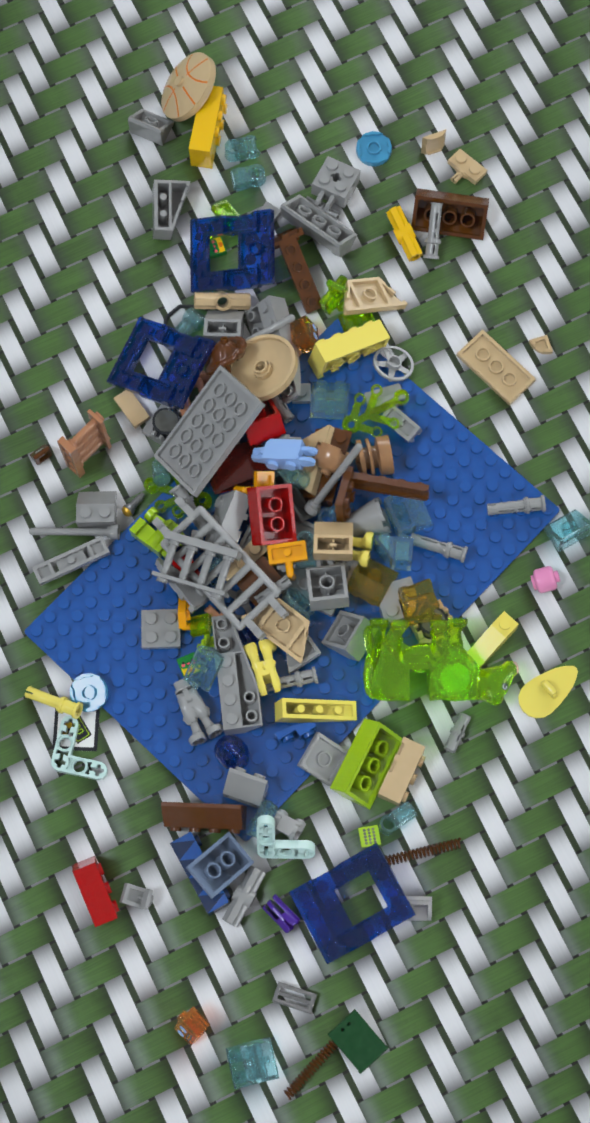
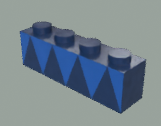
M189 832L171 842L170 845L208 915L210 916L230 904L228 899L231 896L226 887L211 899L186 869L190 863L202 854L200 849L202 843L198 835L193 836Z

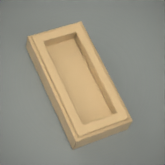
M129 388L114 397V401L135 429L150 419L148 413Z

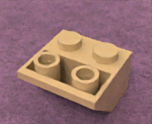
M314 522L313 559L352 561L353 522Z

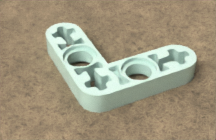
M72 716L64 717L60 724L51 759L52 767L57 772L93 780H103L108 774V769L104 763L72 756L79 730V722L77 719L72 718ZM70 720H72L73 724L75 725V727L70 728L69 732L70 734H73V737L67 734H62L63 732L67 733L68 727L65 725V723H69ZM63 739H69L71 745L67 749H62L60 742ZM58 751L62 753H68V756H66L65 754L63 755V761L65 762V765H61L60 768H58V765L55 763L56 761H59L61 758V754L58 753ZM77 762L85 764L82 772L74 770V765ZM89 763L93 769H98V766H101L104 772L96 776L94 771L89 770Z
M262 815L257 818V854L260 857L271 859H310L315 856V843L312 841L275 840V819L270 815Z

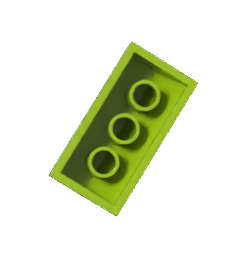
M364 718L330 789L342 797L370 810L403 738L382 723Z

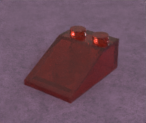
M243 442L233 448L210 479L215 494L231 491L235 486L254 485V471H272L264 463L253 462L251 458L253 449L262 447L261 444L250 446L248 442Z

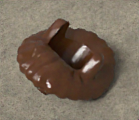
M241 336L221 337L220 341L211 350V354L205 364V374H214L220 365L231 373V364L243 358L245 354L246 340Z

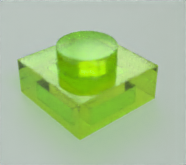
M206 613L191 617L190 635L198 637L211 634V615Z

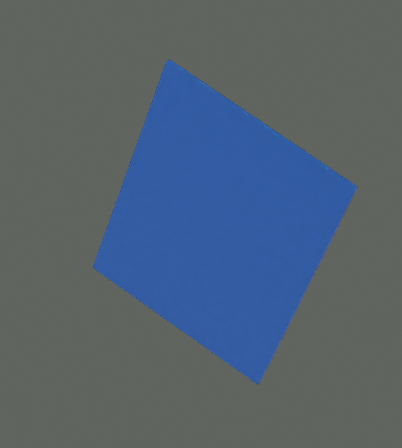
M336 319L318 337V340L329 339L336 333H345L350 327L341 319ZM315 340L299 356L301 383H311V403L292 404L291 401L286 404L295 417L288 423L283 421L285 434L290 435V437H301L302 440L315 433L316 429L331 425L332 427L352 432V441L348 453L355 446V440H361L364 448L366 438L369 439L371 446H374L375 437L388 435L393 455L394 474L383 476L391 479H404L414 483L422 482L429 485L430 493L427 501L354 489L356 495L354 503H350L351 513L372 499L379 497L382 501L380 506L387 513L392 533L374 536L368 567H362L358 564L347 586L349 607L336 608L333 616L330 617L320 611H311L309 606L283 594L277 597L281 600L284 599L289 606L310 621L308 634L321 651V655L298 670L300 672L306 671L315 666L318 684L309 683L300 688L297 685L281 689L280 692L275 693V690L267 692L268 695L261 696L259 693L263 726L246 733L225 735L223 731L219 736L209 739L202 721L198 718V724L202 732H204L207 741L197 746L190 745L189 737L192 735V730L183 721V714L175 695L176 689L173 685L184 678L176 659L195 652L202 671L187 678L190 684L195 686L205 705L210 708L209 718L214 724L219 723L223 726L216 657L207 659L205 654H201L197 650V645L204 639L205 634L209 633L210 636H213V629L210 625L212 619L204 610L211 605L219 614L221 612L209 600L191 613V620L188 621V623L204 622V630L184 631L181 629V648L142 649L141 610L178 609L179 597L168 583L156 581L157 577L151 573L152 571L159 572L155 565L159 557L131 536L129 531L140 517L144 519L145 513L151 507H155L159 511L158 515L165 520L171 519L178 525L188 516L174 502L176 499L174 495L169 493L171 489L180 484L177 480L120 534L119 540H114L108 546L110 555L92 562L25 629L26 636L73 680L86 673L99 675L105 680L108 687V698L102 707L203 803L247 806L246 830H240V834H237L245 842L249 841L257 832V818L262 815L272 816L310 776L309 773L298 767L297 764L314 735L306 740L305 738L300 740L297 734H294V738L289 742L284 743L282 741L278 743L275 738L276 732L300 723L275 722L274 703L281 698L356 701L357 721L306 722L315 723L317 726V730L314 731L315 733L320 732L339 745L428 651H423L406 620V616L440 599L443 606L448 608L449 614L452 615L455 623L559 513V508L544 496L546 512L540 510L531 511L530 514L514 512L488 516V503L523 500L525 497H540L543 494L409 378L403 381L392 382L383 378L373 366V357L376 352L365 357L361 354L360 358L351 364L345 362L342 366L338 367L339 370L333 373L329 370L323 373V378L317 379L308 363V359L318 340ZM380 353L378 354L377 361L387 360ZM378 366L383 373L388 375V367ZM396 370L394 377L405 376L399 370ZM399 383L402 391H405L407 401L405 405L398 406L397 408L419 425L423 431L420 435L417 434L414 437L412 443L406 441L380 419L385 411L370 415L364 393ZM243 435L239 440L243 449L217 475H213L197 498L193 496V502L196 507L203 506L213 516L216 509L215 501L220 495L233 491L235 486L254 487V471H275V473L282 471L289 484H296L297 487L299 485L288 477L290 470H271L264 463L253 462L251 458L253 449L265 447L266 441L260 445L250 446ZM354 459L350 466L353 467L354 472L359 473ZM375 468V476H381L378 468ZM343 475L340 479L332 509L321 506L319 513L306 521L312 524L314 522H336L335 502ZM248 516L247 521L244 519L239 529L242 533L237 543L238 545L250 524V516ZM144 519L147 522V524L150 525L155 531L157 530V528L152 524V522H148L146 519ZM192 522L183 533L191 537L192 530L198 529ZM415 533L445 543L451 541L454 545L461 547L467 546L468 551L464 563L451 557L447 559L443 554L409 545L411 534ZM198 550V554H194L193 561H195L204 551ZM216 554L213 557L209 572L223 560V556ZM219 575L207 586L215 589ZM411 576L417 593L416 600L400 605L404 615L403 624L385 629L379 612L380 604L393 581ZM235 584L230 590L237 592L240 588ZM224 597L226 607L234 602L232 597ZM250 601L249 604L253 610L255 605ZM242 606L233 612V614L240 616L247 614ZM340 610L364 616L378 628L374 639L371 641L360 662L346 658L321 643ZM247 626L242 631L237 630L243 647L251 642H255L258 648L259 659L264 661L258 645L260 639ZM277 646L276 651L272 654L273 660L276 661L275 666L278 676L292 675L288 673L286 652ZM221 763L228 766V768L235 769L236 766L243 768L250 775L258 773L265 776V780H268L269 788L261 809L223 796L229 769H226Z

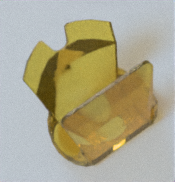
M425 579L398 589L404 620L408 626L427 622L439 623L441 621L442 615L434 611L440 605L434 594L431 579Z

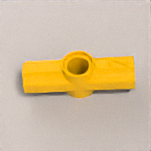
M401 206L389 209L386 212L387 217L394 228L393 232L399 245H402L409 262L419 259L423 255L422 250Z

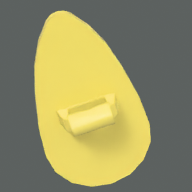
M575 666L557 667L527 682L520 690L518 696L519 706L522 711L529 717L536 719L550 715L559 707L573 688L577 678V668Z

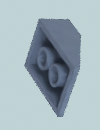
M228 832L190 863L186 869L212 899L248 869L254 861L231 833Z

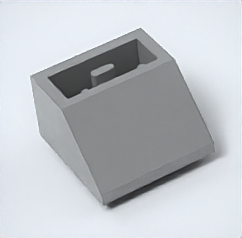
M208 310L204 319L203 330L205 345L214 346L220 341L221 337H243L245 311Z
M237 766L235 769L229 768L223 796L261 809L269 788L268 780H265V776L254 773V775L247 774V770Z

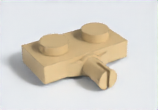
M461 149L448 159L447 164L456 171V174L450 178L454 184L461 178H464L476 185L487 173V169Z

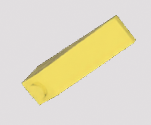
M504 611L455 665L451 673L462 683L466 684L517 630L519 624Z
M281 698L274 703L275 722L357 721L356 701Z

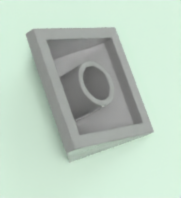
M144 109L139 110L128 118L130 133L163 146L174 124V121Z

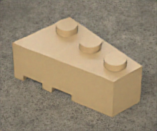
M403 737L399 750L395 754L392 765L378 792L379 798L396 806H400L401 802H406L410 793L407 792L409 784L414 785L418 776L415 774L417 767H422L426 758L423 756L425 746L406 737Z

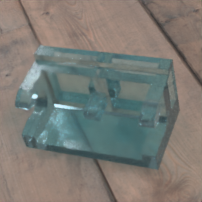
M199 645L183 679L193 688L198 689L200 686L202 690L209 692L225 658L214 647Z

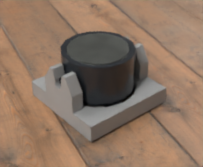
M162 402L143 428L142 434L162 445L181 419V409L178 410L174 404L169 406Z

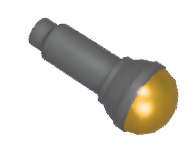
M141 492L130 503L124 505L122 508L123 514L128 517L132 516L136 507L144 500L146 495Z

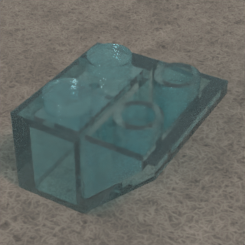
M318 380L312 382L310 418L348 420L350 384L343 381L330 383Z
M392 495L384 498V508L398 539L433 526L424 501Z
M387 533L375 535L374 551L391 570L411 571L414 538H410L408 535L393 537Z
M270 1037L226 1048L234 1089L279 1079Z

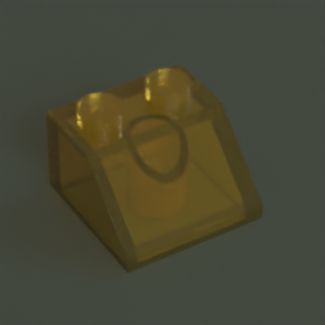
M370 559L367 568L358 564L354 569L347 584L348 592L355 597L366 600L371 605L380 607L391 583L397 579L399 573Z

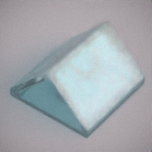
M575 509L546 525L544 531L559 553L590 535V521Z

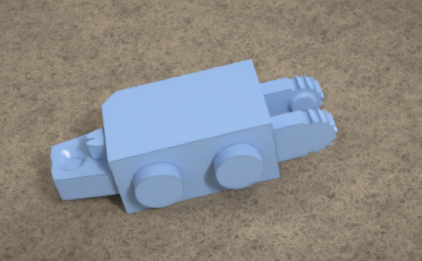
M269 439L266 441L265 447L253 449L251 458L253 462L264 463L271 470H303L304 467L315 465L316 461L307 456L317 455L318 450L314 447L306 446L303 440Z

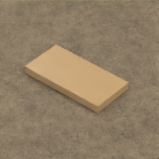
M483 329L456 354L467 367L509 406L536 381L534 376Z

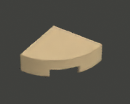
M547 335L529 340L530 346L536 352L541 354L553 353Z

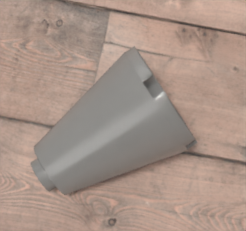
M379 497L361 506L350 514L349 519H346L345 522H353V537H363L366 532H374V536L392 533L387 513L380 506L382 501Z

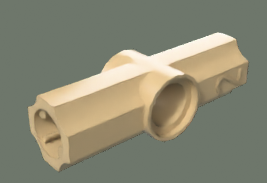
M225 291L194 292V309H218L220 311L228 309L249 310L251 306L250 293H226ZM221 297L227 298L226 303L223 305L218 304V300Z

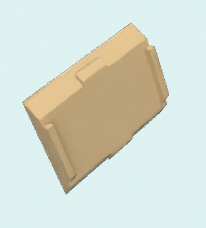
M446 129L423 137L421 153L431 155L442 151L445 145Z

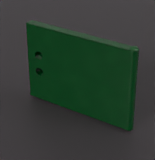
M355 1009L328 1033V1036L356 1067L359 1074L365 1071L388 1049V1046L382 1042Z

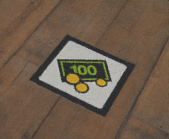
M56 708L52 750L55 747L61 721L69 715L58 713ZM100 709L94 712L82 711L77 719L79 730L74 751H97ZM70 720L69 723H65V725L68 727L67 733L63 732L62 734H67L73 737V734H70L69 732L70 728L75 727V725L73 724L72 720ZM63 739L60 742L62 749H67L71 745L69 739Z

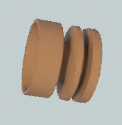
M388 435L375 437L374 446H371L368 438L365 439V447L362 448L355 458L359 473H367V470H369L370 475L375 476V468H378L381 476L394 474L393 455ZM355 440V445L357 443L362 444L361 440Z

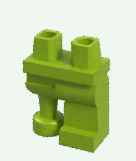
M151 507L144 515V519L148 522H152L158 517L170 531L178 526L173 520H165L158 515L159 511L155 507ZM140 517L129 529L131 536L161 558L163 556L165 558L167 552L160 545L164 535L158 529L155 531Z

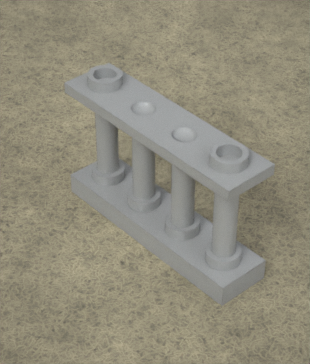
M165 530L163 537L168 540L170 545L161 573L156 571L151 573L157 577L156 581L165 584L171 581L211 593L210 597L222 600V597L229 598V594L223 591V587L231 562L233 563L234 560L241 561L242 553L235 549ZM182 544L186 545L188 550L179 578L169 576L168 573L176 548ZM199 549L205 551L204 554L206 556L198 581L193 583L186 579L194 554ZM217 554L223 556L222 559L224 561L214 589L204 585L212 559Z

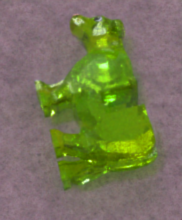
M369 618L370 625L366 626L363 632V640L367 652L363 681L365 692L371 699L410 701V669L417 673L425 672V669H427V697L430 701L483 700L496 706L502 703L503 697L507 693L513 678L519 671L518 664L510 660L498 666L480 668L478 663L463 648L461 632L468 624L467 618L429 620L431 642H420L410 646L403 643L402 637L404 631L409 627V620H390V629L385 636L388 618Z

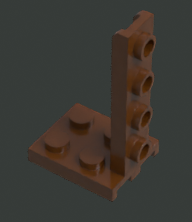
M293 227L261 241L263 248H268L269 250L280 249L306 314L324 306L297 241L299 236L304 234L302 227Z
M349 466L343 473L335 502L336 522H345L346 519L350 518V503H354L356 495L354 489L427 501L430 496L429 485L422 482L414 483L404 479L369 475L365 472L357 473L353 471L352 466Z

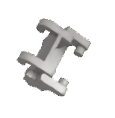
M278 809L273 816L275 819V832L277 830L287 835L289 840L299 839L306 826L303 820L299 818L292 819L283 809Z

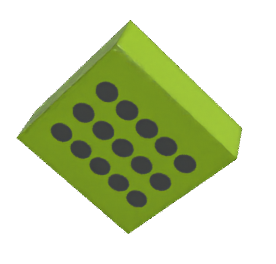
M378 825L358 828L361 849L381 845Z

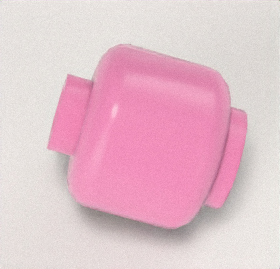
M551 566L535 569L533 575H531V581L534 590H538L539 593H545L557 589V582H560L558 571H554Z

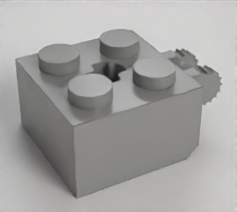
M328 156L312 183L311 194L318 196L315 205L320 206L324 199L327 200L325 210L327 211L331 209L333 204L345 208L359 184L361 170Z
M316 560L317 567L306 568L311 611L349 607L345 564L333 565V560H327L328 565L321 566V560Z

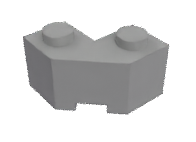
M411 576L393 581L380 604L379 612L385 629L403 624L404 615L400 605L416 600L417 593Z

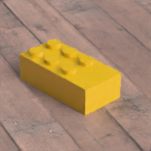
M213 86L207 101L195 115L189 144L191 166L210 169L213 167L216 147L220 146L221 143L220 130L224 128L223 114L227 113L228 106L226 103L227 95L224 94L223 87Z

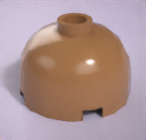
M317 442L315 448L318 450V453L313 458L316 461V466L321 468L320 473L331 476V473L334 474L349 453L346 452L344 455L341 449L325 442Z

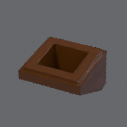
M45 444L30 454V457L37 465L52 456L49 446Z

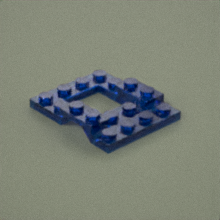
M257 210L248 215L240 216L220 215L191 219V293L221 290L235 291L261 288L264 285L275 284L274 210ZM238 235V268L210 272V237Z
M139 317L106 382L139 394L142 398L159 404L183 409L216 343L211 339L199 335L192 337L180 333L170 326ZM149 341L164 345L167 349L173 350L158 380L134 372Z
M377 843L341 862L323 875L289 892L327 964L351 953L416 915ZM369 871L388 907L353 926L335 891Z

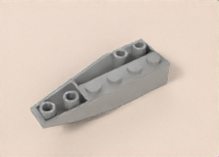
M271 295L245 312L251 335L290 315L285 298ZM292 322L271 333L288 340L298 357L296 375L290 385L280 393L286 404L299 397L301 392L300 360Z
M224 615L213 616L211 619L223 730L225 735L246 733L263 726L258 685L236 628Z

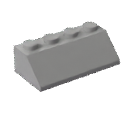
M299 194L281 204L280 209L283 218L288 220L291 225L302 227L305 235L315 239L318 244L328 248L334 255L341 258L350 251L358 234Z

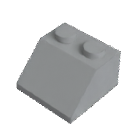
M117 491L79 492L76 503V524L78 528H107V526L117 524Z
M340 610L321 643L346 658L360 662L371 641L374 639L378 628L364 616Z

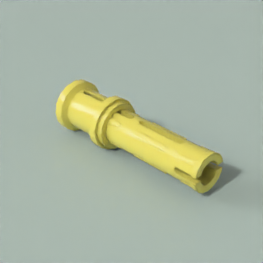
M32 686L26 689V691L33 694L25 692V698L56 708V711L60 714L66 713L72 715V718L78 719L82 713V702L75 703L66 696L59 698Z

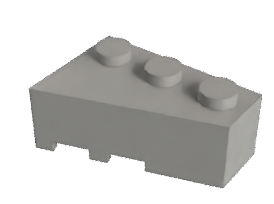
M154 179L152 188L153 239L171 240L189 190L190 181Z

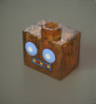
M305 315L290 323L292 342L303 354L313 350L315 343L319 340L317 326Z
M193 1006L188 1012L184 1010L176 1018L178 1022L174 1029L192 1046L207 1031L210 1023Z

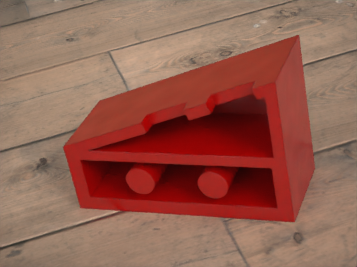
M92 856L73 864L72 872L94 926L97 927L117 919V912L120 909L116 900L112 901L110 893H112L109 882H105L103 878L105 872L101 863H98L96 857Z

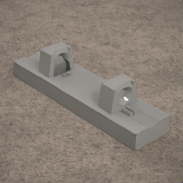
M100 536L32 567L40 586L110 555V551L103 536Z

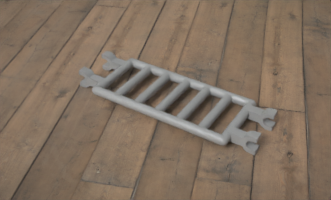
M178 496L174 502L188 516L172 532L181 534L201 515L207 524L193 538L201 540L214 529L220 536L214 544L222 546L226 542L231 549L242 553L241 559L245 565L224 584L223 591L227 593L250 570L258 577L228 607L221 600L210 597L211 593L202 592L238 631H242L247 626L262 641L267 635L253 620L269 604L283 619L289 615L288 611L276 600L281 594V590L203 506H198L193 510L183 498ZM158 517L152 521V524L163 535L165 530H169ZM164 538L160 542L161 547L167 552L170 545L168 540ZM186 545L175 552L173 558L181 569L184 562L182 557L188 550ZM204 552L191 564L188 576L194 583L198 581L199 576L195 571L204 562L206 556ZM224 560L208 573L204 586H207L220 574ZM265 584L271 593L239 621L233 612Z

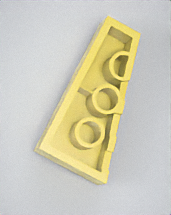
M380 319L376 321L370 320L358 328L355 326L345 333H336L329 339L318 340L310 354L308 363L317 379L324 377L323 373L329 370L333 373L339 370L338 367L342 366L345 362L348 364L355 362L360 358L361 354L365 357L385 347L390 336Z

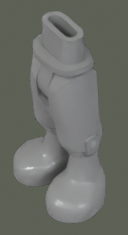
M187 677L173 684L176 689L175 695L183 714V721L192 730V735L189 737L190 745L197 746L207 741L204 732H202L198 724V718L202 721L209 739L219 736L224 731L223 726L219 723L214 724L209 718L210 708L205 705L195 686L190 684Z

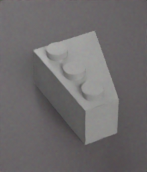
M234 490L220 495L216 499V509L212 517L238 543L242 533L239 529L243 519L247 521L249 515L246 514L249 506L247 494ZM212 529L206 535L205 541L214 543L220 536ZM226 542L222 545L231 548Z

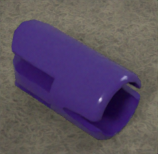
M275 894L272 897L273 900L267 902L268 906L264 905L262 909L285 933H289L294 928V925L300 922V918Z

